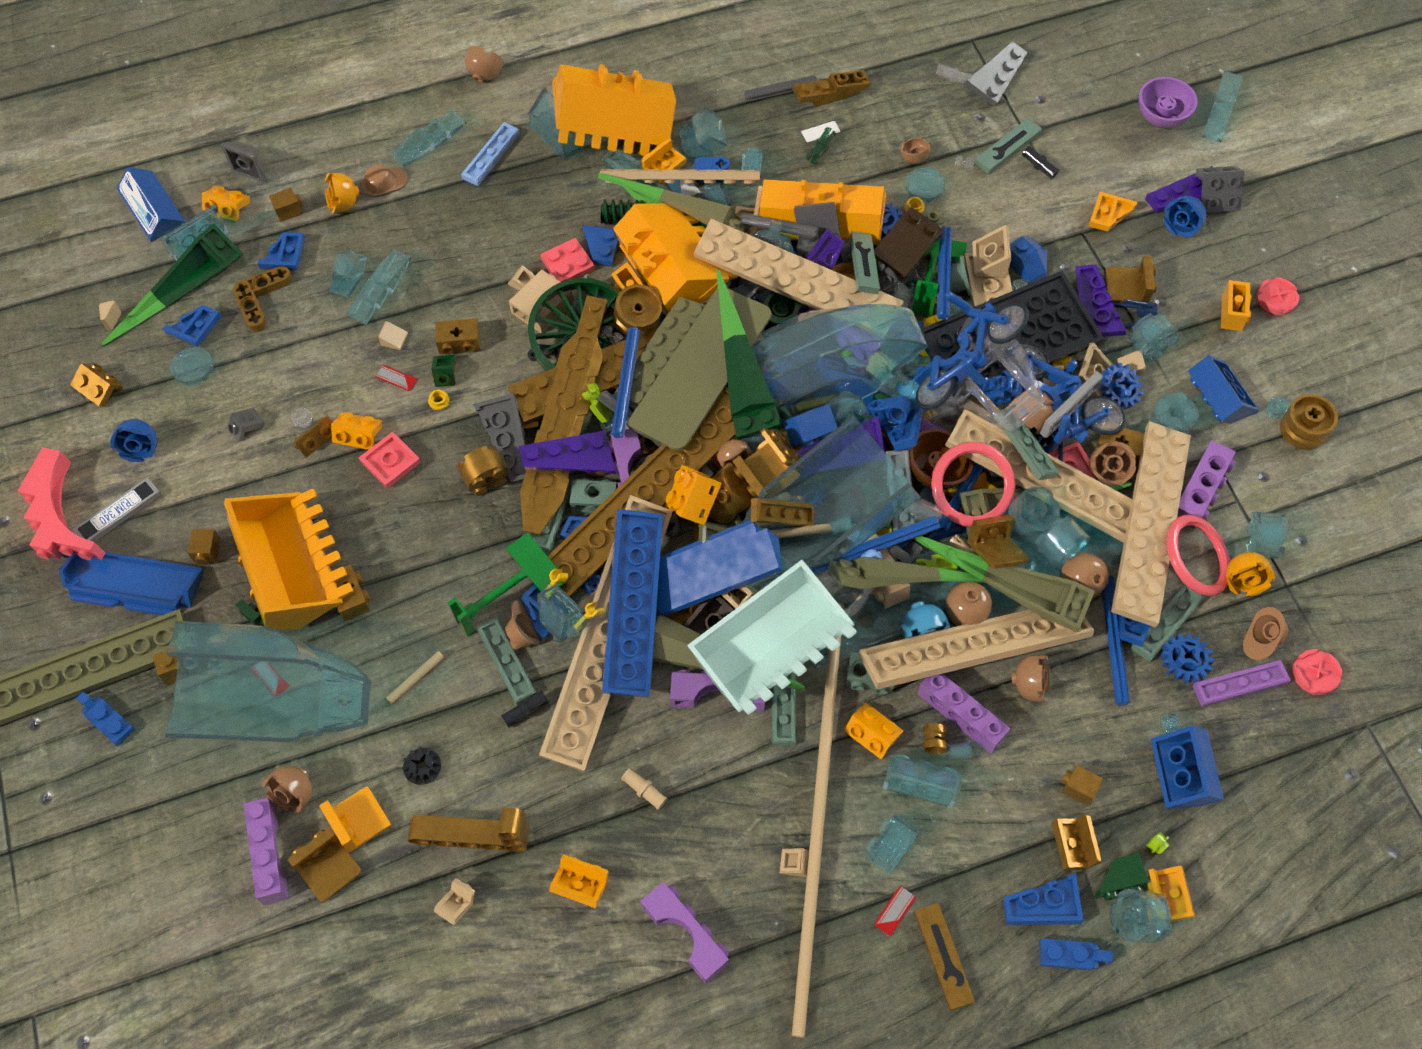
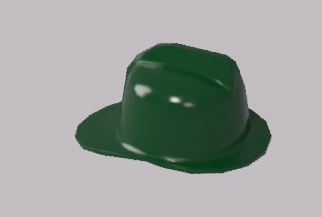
M771 291L764 302V305L768 306L772 312L769 321L774 324L789 322L803 305L774 291Z

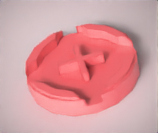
M1274 278L1271 280L1267 279L1260 284L1256 298L1260 307L1268 313L1285 315L1291 313L1296 308L1300 295L1297 293L1296 286L1290 281Z
M1318 649L1306 650L1296 658L1293 664V676L1296 683L1308 693L1325 695L1331 693L1339 686L1342 669L1333 655L1328 652H1321Z

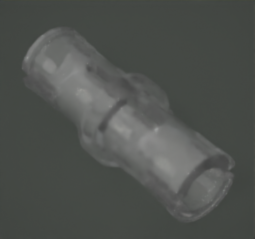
M941 63L938 64L935 75L948 78L950 82L954 83L956 81L962 84L972 76V74L960 71L958 67L954 69Z

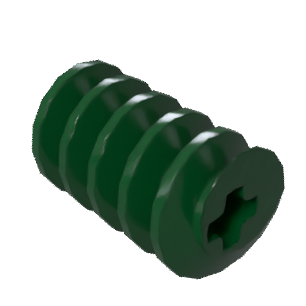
M604 199L600 211L601 224H603L605 219L606 223L610 225L613 219L615 225H617L620 219L633 206L630 199L627 200L626 205L623 204L622 199L619 200L618 205H616L614 199L611 200L610 205Z

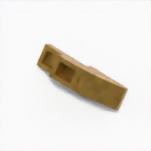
M864 70L833 73L829 75L828 80L796 83L793 85L792 90L799 103L812 102L815 107L853 96L869 87L871 82Z

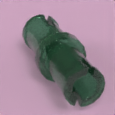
M826 127L821 136L814 141L813 148L806 156L808 161L813 157L810 163L816 164L821 155L828 150L829 143L836 135L834 130L829 134L832 128Z

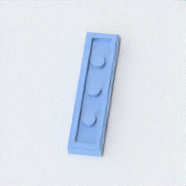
M503 122L462 172V179L479 186L521 134L520 129Z

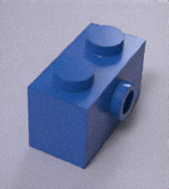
M829 404L783 421L791 446L800 444L802 448L814 444L813 439L818 438V441L831 437L830 432L838 429Z

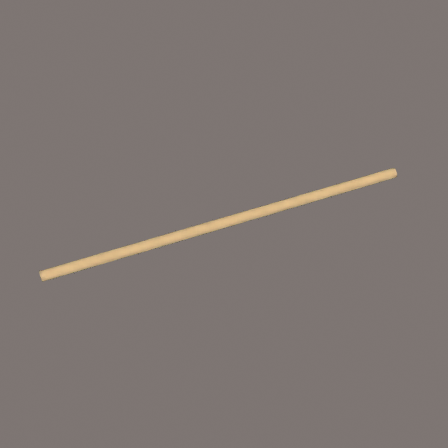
M838 603L840 607L844 610V604ZM840 635L836 640L840 643V646H841V635ZM840 646L833 651L828 649L792 1036L799 1038L805 1037Z

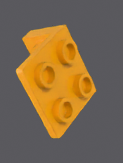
M364 787L334 807L328 800L319 805L342 846L349 853L391 826L369 787Z

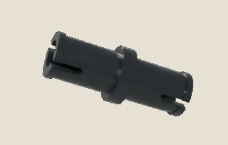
M1031 146L1026 147L1023 151L1022 157L1031 162L1036 170H1040L1047 175L1049 179L1052 180L1058 174L1059 169L1051 164L1045 155L1041 156Z
M541 690L526 701L521 700L518 706L501 716L510 728L526 716L528 718L531 717V713L548 704L549 701Z

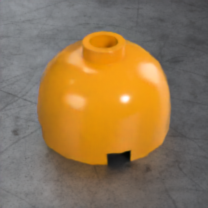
M343 173L326 174L325 183L329 182V187L325 189L328 208L332 210L331 213H342L353 208L356 198H359L358 186H355L353 180Z
M1245 552L1232 558L1225 572L1229 589L1236 595H1239L1238 592H1247L1246 596L1260 594L1270 588L1272 579L1275 580V574L1269 560L1255 552Z

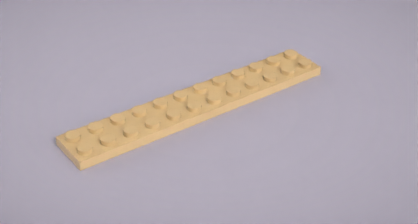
M630 495L625 510L663 514L662 544L673 511ZM614 541L592 601L598 602L595 610L604 608V612L600 616L591 617L584 624L538 755L583 772L585 771L610 694L602 693Z

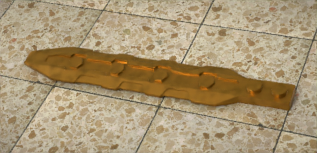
M586 296L577 331L561 347L556 365V375L552 389L549 391L546 399V410L534 443L580 435L584 418L588 415L591 404L590 401L584 399L582 393L590 391L587 385L595 382L603 360L598 337L608 304L606 299ZM526 470L520 490L523 532L540 535L563 504L570 472H564V470Z

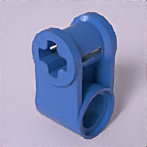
M722 156L698 157L694 160L693 170H728L730 162L728 158ZM696 180L697 183L704 184V180ZM716 180V183H724V180Z
M905 396L874 400L866 408L868 412H871L872 418L879 417L880 428L888 425L904 423L911 410L912 403Z

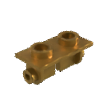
M327 415L324 418H320L309 431L294 439L293 446L300 450L305 458L332 437V420Z

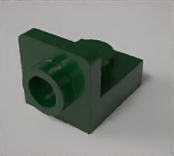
M455 355L433 356L431 370L435 387L454 386L456 384L454 374Z
M241 599L235 604L239 612L258 630L264 627L260 611L252 602L247 604Z

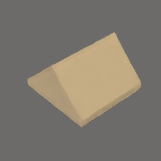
M1004 225L972 242L975 276L1006 277L1011 262L1009 226Z
M1094 342L1089 344L1078 375L1082 385L1096 371L1103 375L1102 371L1113 365ZM1097 388L1089 398L1101 396L1103 389Z

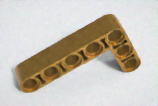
M503 808L500 821L413 815L411 817L408 842L429 846L524 852L527 850L530 825L525 813L516 808Z

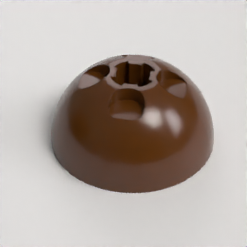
M929 429L920 432L917 445L909 449L911 472L920 483L929 488H932V474L936 463L950 449L945 444L951 432L941 429ZM961 455L949 464L943 476V490L954 488L968 478L973 469V461Z

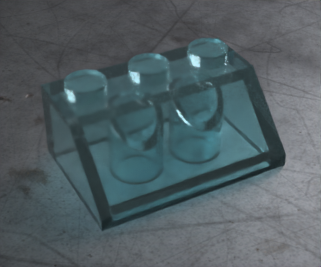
M546 88L542 89L529 111V125L534 132L540 135L544 143H548L556 155H560L563 160H566L581 151L583 146L575 145L576 132L569 131L567 144L558 142L559 129H556L554 97Z
M211 205L166 232L159 239L169 255L177 261L197 236L213 223L225 235L229 232L217 207Z
M896 754V756L891 755L882 789L953 808L960 794L962 774L957 773L953 768L944 767L942 769L934 767L928 761L916 762L910 760L906 755Z

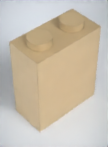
M543 270L539 271L509 300L511 313L528 324L531 310L538 298L546 290L560 282L554 275L547 274ZM573 290L563 292L570 305H572L574 301ZM559 295L548 301L562 313L567 310ZM543 307L538 314L539 317L553 321L559 318L546 307ZM536 322L534 329L539 333H544L550 326Z

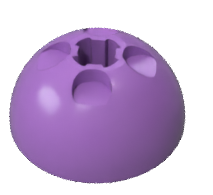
M1158 77L1149 80L1142 86L1138 103L1141 114L1150 124L1159 128H1174L1185 123L1193 115L1198 100L1195 91L1187 83L1172 77Z

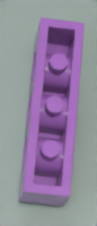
M1210 441L1180 498L1177 518L1182 515H1195L1206 520L1210 511L1206 510L1208 505L1213 506L1218 497V494L1215 493L1216 489H1222L1227 480L1224 477L1225 472L1230 473L1236 462L1232 460L1236 453L1235 451L1217 442Z
M944 674L927 677L920 684L917 694L990 754L1006 738L1011 728Z

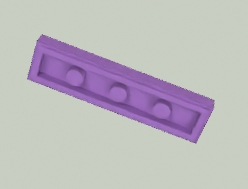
M1282 660L1196 682L1193 684V689L1201 707L1286 685L1291 682V679Z

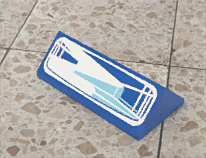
M127 167L117 190L151 242L187 224L153 171Z

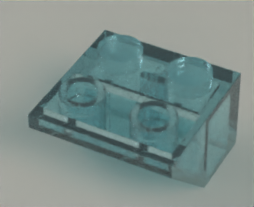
M706 107L702 108L678 129L683 155L686 157V160H693L698 157H714L727 146L721 116Z

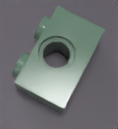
M586 478L573 479L570 495L571 512L591 514L617 489V483L610 480L591 481ZM592 494H598L597 497H590Z

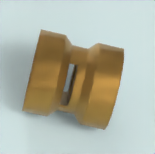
M936 723L924 725L923 735L925 736V741L923 742V751L930 754L947 752V742L945 741L947 727Z

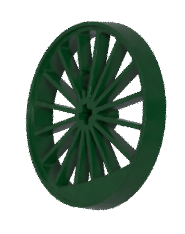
M576 278L552 286L538 298L529 316L528 335L534 357L545 371L555 368L557 365V361L553 364L545 355L561 348L576 333L580 321L563 292L577 290L581 317L583 310L581 290L593 297L606 299L608 301L606 311L609 308L614 311L615 302L621 292L620 290L600 280ZM559 295L574 321L548 301ZM543 307H546L567 324L539 317L538 314ZM613 316L602 322L598 337L601 349L607 347L601 341L610 344L622 341L603 335L621 333L616 327L602 328L613 322ZM538 322L565 331L535 334L534 327L535 323ZM564 338L562 341L542 351L537 343V340Z

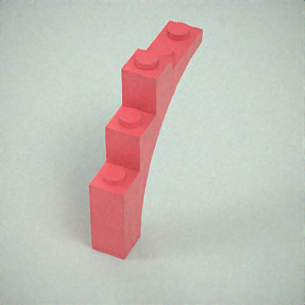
M42 447L17 491L25 498L24 501L30 504L23 518L30 524L31 529L37 531L29 546L36 551L37 556L49 560V558L60 560L62 554L67 556L75 554L86 560H91L92 558L102 560L105 552L95 542L81 538L71 532L64 519L61 506L62 488L71 461L61 451Z

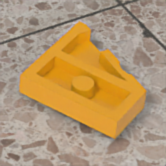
M1100 192L1089 227L1108 232L1135 210L1137 202Z

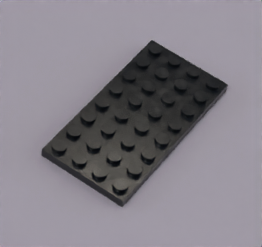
M1063 271L987 301L992 304L997 312L1011 304H1022L1029 311V320L1025 329L1015 339L1004 344L994 343L1003 359L1001 362L979 373L984 378L1001 376L1004 370L1011 373L1005 363V355L1008 348L1016 343L1025 342L1036 345L1044 351L1051 365L1088 349L1090 343L1094 342L1095 345L1103 342L1102 334ZM987 302L972 308L983 310L986 307L985 304ZM1013 308L1003 313L1002 315H1007L1009 322L1014 323L1017 328L1014 332L1010 333L1008 330L993 326V337L1005 339L1014 334L1024 321L1023 310ZM964 311L948 317L947 320H941L917 330L916 335L931 361H933L936 355H939L944 360L949 359L959 351L960 345L957 337L966 319L969 318ZM1029 347L1014 349L1009 357L1011 366L1018 373L1022 374L1020 364L1024 361L1027 353H1031L1035 358L1044 361L1043 357L1036 350ZM959 361L957 364H955L954 366L950 367V368L947 369V370H951L953 367H955L956 365H958V364L961 363L962 361ZM970 376L955 385L951 396L956 405L974 396L976 382Z

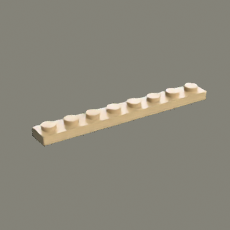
M601 169L600 171L602 174L637 182V179H645V183H656V179H664V183H676V179L684 180V183H696V180H704V183H716V180H724V183H736V180H744V183H755V180H760V170Z

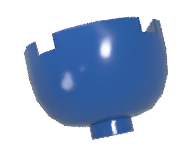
M1193 196L1176 198L1164 210V224L1175 236L1179 234L1185 236L1183 238H1188L1196 234L1206 221V208L1204 204Z
M140 419L125 420L115 428L110 439L111 448L113 450L115 448L119 452L118 456L131 462L144 461L143 458L149 457L150 459L153 456L157 447V434L153 427Z

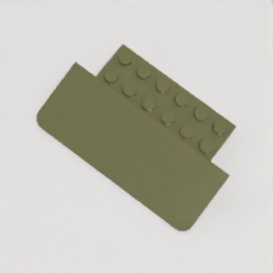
M718 288L706 305L679 297L635 362L628 406L634 412L626 425L629 429L673 450H681L688 445L728 384ZM728 289L752 347L771 319L772 312L768 306ZM617 388V390L615 391V393L613 394V396H615L616 398H617L618 388Z

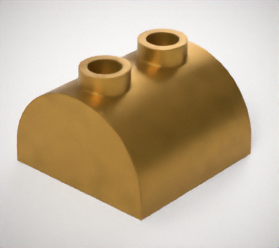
M728 462L712 477L722 484L708 516L720 523L732 521L751 504V498H754L746 488L749 486L748 482L745 479L740 480L733 469L735 467L731 462ZM714 486L711 487L709 494H711Z

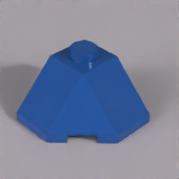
M1021 236L1010 244L1011 262L1009 267L1028 283L1043 273L1047 275V250L1035 239Z

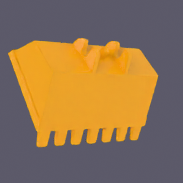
M600 64L598 71L560 65L556 77L552 81L556 129H559V143L567 144L569 131L576 132L575 145L584 146L585 134H591L592 148L600 149L601 138L604 136L608 137L607 149L609 151H616L618 139H623L624 153L632 154L635 141L641 142L640 155L645 156L649 153L650 144H654L657 147L668 138L671 139L676 98L671 83L642 79V74L636 70L633 71L632 77L623 75V72H618V74L608 73V69Z
M764 180L760 201V216L796 223L795 206L835 202L840 235L843 241L849 240L851 231L871 234L873 245H879L887 193H885L884 187L847 185L843 182L830 184L813 183L806 180L801 182ZM761 228L758 231L759 236L761 234L765 238L799 240L797 235Z
M666 203L634 204L613 229L619 240L620 248L644 284L652 288L659 295L662 302V311L666 316L679 297L700 304L708 299L718 288L717 269L720 270L725 284L731 279L738 278L733 273L693 257L694 251L701 239L699 235H702L705 231L703 226L691 225L698 223L699 220L692 216H684L686 213Z
M310 489L304 493L295 492L227 498L224 501L227 520L240 554L238 561L245 568L251 586L250 596L253 600H256L266 630L301 629L332 608L342 604V598L353 592L350 583L340 587L336 585V582L347 576L344 567L331 572L330 566L341 560L339 552L334 551L325 556L324 550L335 544L333 536L329 535L319 540L318 535L329 528L327 520L323 519L313 524L312 519L323 513L321 505L317 504L307 508L306 504L317 497L315 489Z

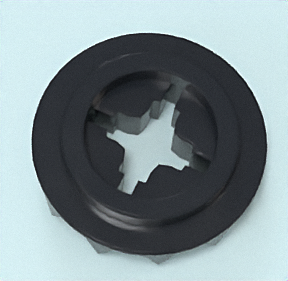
M419 747L414 751L410 750V754L404 758L402 769L405 777L411 783L424 785L432 782L439 775L441 760L438 754L430 747ZM425 759V764L429 768H421L420 771H418V767L414 764V762L421 763Z

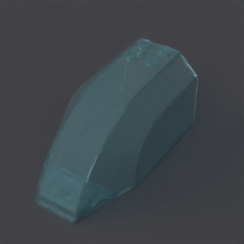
M865 304L815 310L799 314L762 332L753 344L752 349L778 409L782 427L775 429L777 432V430L785 428L784 420L827 404H829L832 413L876 393L886 380L892 379L903 365H908L928 345L912 310L889 304Z
M854 415L770 482L758 495L761 499L814 504V525L830 523L831 532L779 538L783 570L747 585L754 587L775 580L801 560L810 569L845 556L863 544L920 498L919 494ZM751 507L746 513L747 516L743 522L751 520ZM754 522L760 530L765 528L777 530L802 527Z
M176 621L167 651V656L177 657V676L174 702L165 733L166 738L295 742L299 741L301 737L310 735L317 737L321 736L323 732L337 730L338 732L368 724L371 680L358 667L345 658L268 627Z

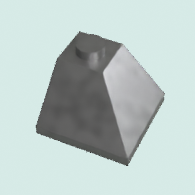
M222 142L221 148L233 172L263 183L267 182L260 157L254 146L241 142Z

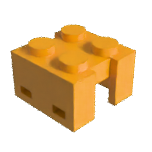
M681 465V468L675 474L672 490L666 496L665 507L675 511L680 517L705 525L722 483L710 478L709 475ZM714 486L711 494H709L711 487ZM702 509H704L702 516L699 517Z

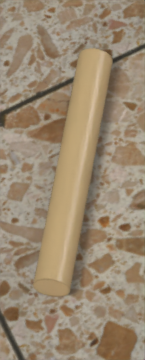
M828 523L770 531L778 538L829 533L831 532V525Z
M437 651L385 697L386 700L392 705L438 664L444 656Z

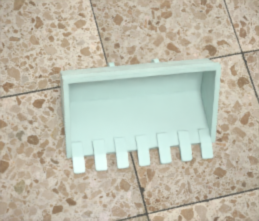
M801 560L687 646L719 691L730 701L738 712L744 710L749 715L757 709L752 702L759 697L764 702L768 701L774 696L769 689L776 684L781 689L785 688L790 684V681L786 678L790 673L794 672L797 676H801L807 671L803 665L806 661L810 659L815 664L824 658L819 651L825 647L831 651L835 650L840 646V643L836 640L840 635L843 634L847 638H851L857 631L852 627L855 625L805 562Z

